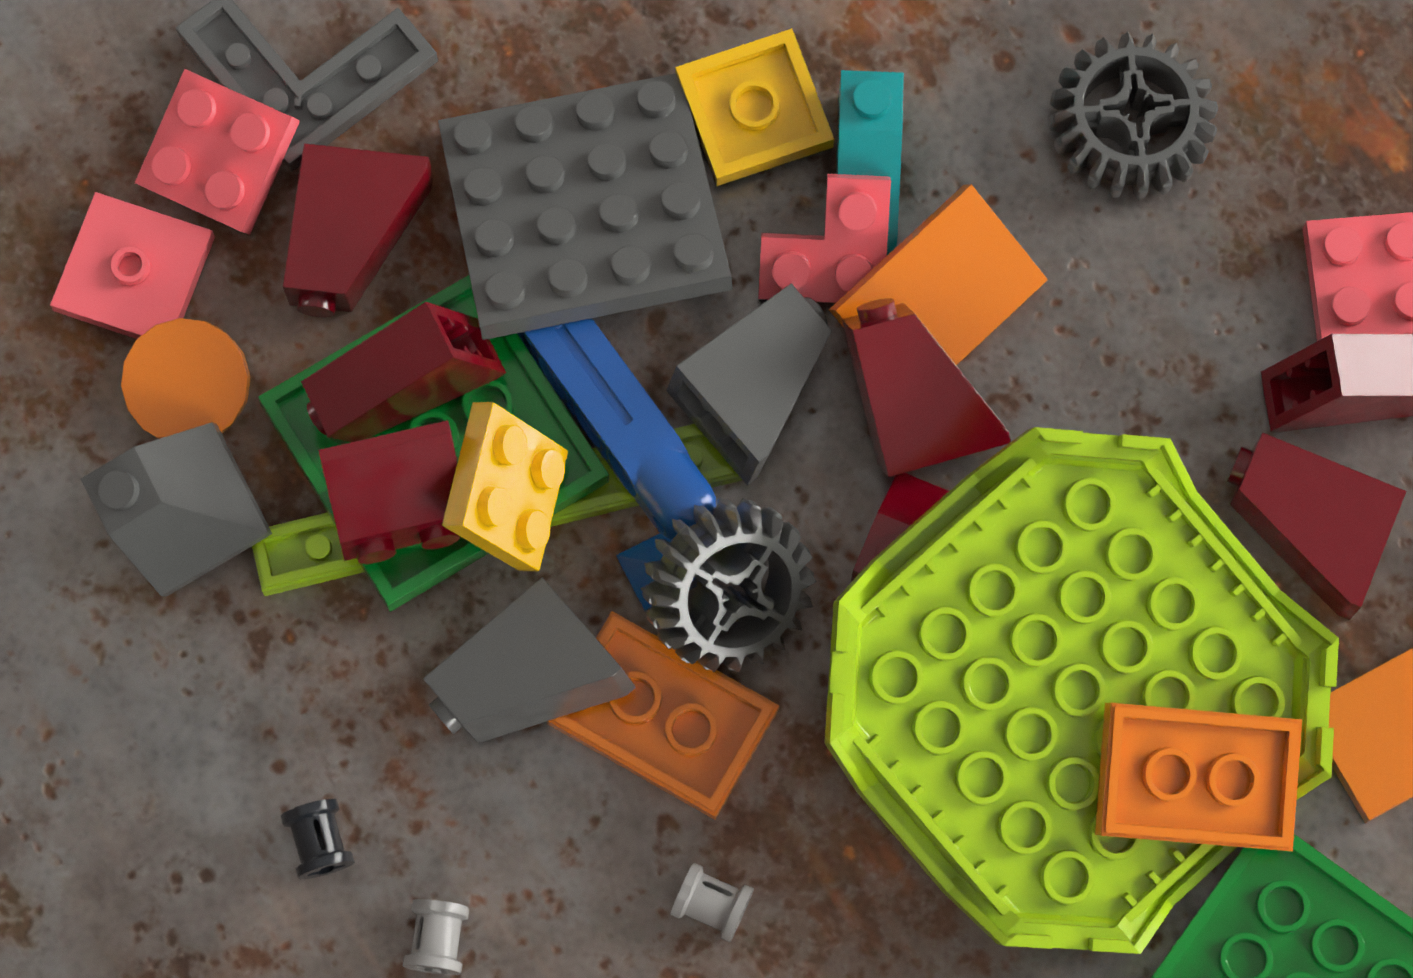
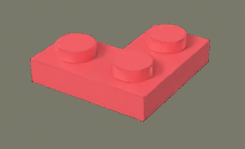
M827 174L824 236L761 233L758 299L769 300L792 283L803 297H809L815 302L836 303L887 256L891 178L889 176Z

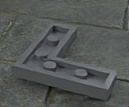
M211 0L175 27L181 40L218 84L300 120L283 159V162L291 172L301 166L304 143L327 146L438 62L437 52L399 8H396L301 81L233 0Z

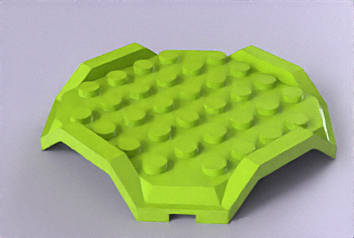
M1033 427L1027 429L962 479L873 558L834 601L825 745L856 792L938 888L996 944L1012 947L1062 948L1141 954L1173 906L1237 847L1095 835L1105 703L1302 719L1297 786L1298 800L1330 779L1332 775L1334 728H1329L1331 687H1336L1339 637L1282 592L1197 492L1171 438L1125 434L1106 435L1083 433V431Z

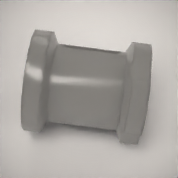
M693 863L677 895L670 915L678 919L686 915L721 931V939L731 942L748 906L754 888L747 885L742 886L740 889L703 873V866Z
M430 899L413 900L411 910L416 914L412 949L410 954L404 956L402 966L407 969L432 974L460 975L462 963L456 959L462 921L468 919V907L446 901Z

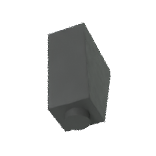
M792 283L679 363L666 390L747 486L758 478L832 332L821 307L811 298L803 297Z
M543 577L423 678L438 696L429 706L453 734L464 727L478 743L627 696L636 688L622 667Z

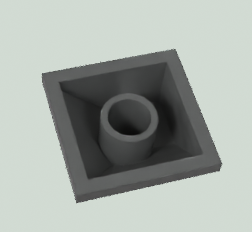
M213 422L134 446L81 478L107 534L155 590L164 597L169 596L272 534L218 425Z

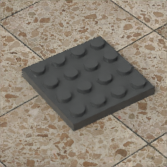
M676 73L438 120L483 340L733 290L731 272L690 106Z

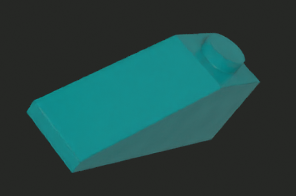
M841 70L838 93L836 174L889 176L891 178L887 242L888 255L897 247L904 72Z

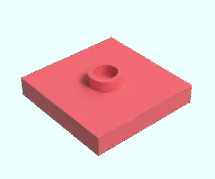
M95 192L50 306L54 312L138 339L156 324L184 318L215 235L210 229Z

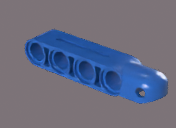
M592 318L517 333L554 391L659 533L667 539L673 540L677 533L673 530L672 519H680L689 527L696 524L693 517L694 505L704 506L713 515L716 506V496L711 485L691 460L684 444L673 427Z

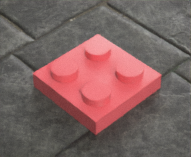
M184 69L135 184L250 235L300 120Z
M1413 212L1306 221L1302 229L1317 341L1330 334H1413Z

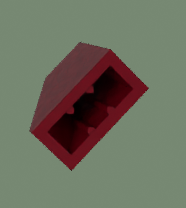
M304 143L283 289L290 306H297V311L302 314L322 318L334 316L335 310L353 311L432 189L433 174L429 157Z
M892 298L870 301L857 307L858 315L842 319L877 464L888 477L1003 446L1011 442L1007 428L917 315L904 303L895 305V301Z
M424 302L302 380L301 383L310 400L307 403V412L316 428L327 437L355 442L370 438L492 382L506 374V371L490 339H482L478 318Z
M1330 334L1261 371L1270 432H1285L1413 416V334Z
M1262 432L1252 450L1241 446L1227 478V482L1237 486L1230 505L1338 616L1350 620L1362 607L1407 491Z

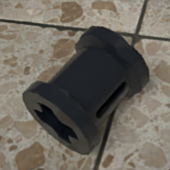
M323 799L306 803L281 815L284 827H290L301 862L295 868L299 879L305 880L325 876L343 870L355 863L352 852L344 850L335 814L340 810L337 799Z

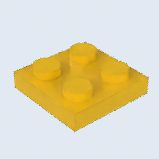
M792 28L675 67V73L690 106L695 130L716 186L834 147V136Z
M473 402L442 526L518 571H540L545 546L550 537V525L560 484L565 474L568 450L494 402Z

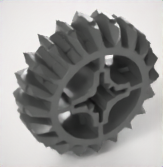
M1127 31L1121 35L1118 49H1115L1104 37L1096 42L1095 56L1082 49L1076 54L1074 59L1076 69L1066 67L1061 71L1058 82L1062 88L1054 90L1050 99V105L1058 111L1051 114L1049 129L1062 133L1056 139L1054 145L1056 152L1060 154L1075 152L1070 158L1067 168L1070 174L1080 172L1086 167L1091 170L1087 180L1089 189L1096 188L1102 178L1111 181L1110 195L1113 199L1121 195L1124 185H1132L1133 194L1139 201L1146 197L1149 182L1153 184L1157 191L1164 195L1172 187V177L1182 182L1188 181L1193 173L1191 163H1204L1209 153L1204 144L1213 142L1217 133V127L1209 122V120L1215 118L1218 112V104L1216 101L1204 99L1212 88L1210 78L1192 79L1199 67L1197 58L1179 64L1176 61L1180 50L1177 42L1168 46L1165 53L1155 50L1157 41L1153 33L1146 36L1142 47L1134 46L1133 38ZM1119 78L1120 85L1117 95L1107 99H1100L1098 105L1084 106V100L1096 87L1109 80ZM1144 80L1156 84L1167 94H1158L1150 90ZM1128 98L1130 99L1131 110L1139 112L1137 118L1142 115L1144 116L1138 135L1136 123L1128 121L1130 114L1123 117ZM1182 126L1181 136L1171 146L1158 153L1147 155L1150 136L1166 133L1168 127ZM1098 138H1109L1115 141L1121 147L1123 154L1110 149Z
M718 497L712 515L704 506L694 505L693 517L696 524L689 527L680 519H672L673 530L677 535L671 542L666 539H655L656 549L663 556L661 560L644 563L646 573L655 580L641 588L643 598L651 605L645 611L647 619L658 629L657 633L659 634L658 638L668 649H676L675 653L686 663L694 664L698 661L705 669L712 670L713 672L723 663L729 670L739 672L744 657L747 656L753 663L763 665L764 648L771 645L775 649L785 650L784 640L781 637L782 633L787 628L790 630H802L801 622L794 616L796 611L813 607L811 598L803 591V589L817 582L814 578V573L805 566L812 559L810 551L803 543L799 542L801 536L797 528L789 522H783V517L771 507H763L761 509L754 501L744 498L736 507L728 499ZM768 558V579L765 589L762 593L761 581L763 579L765 572L768 569V567H766L764 563ZM695 577L697 589L690 601L694 607L689 613L688 594L691 582ZM717 578L726 584L730 582L739 585L744 591L741 592L732 586L727 588L726 586L718 585L713 579Z

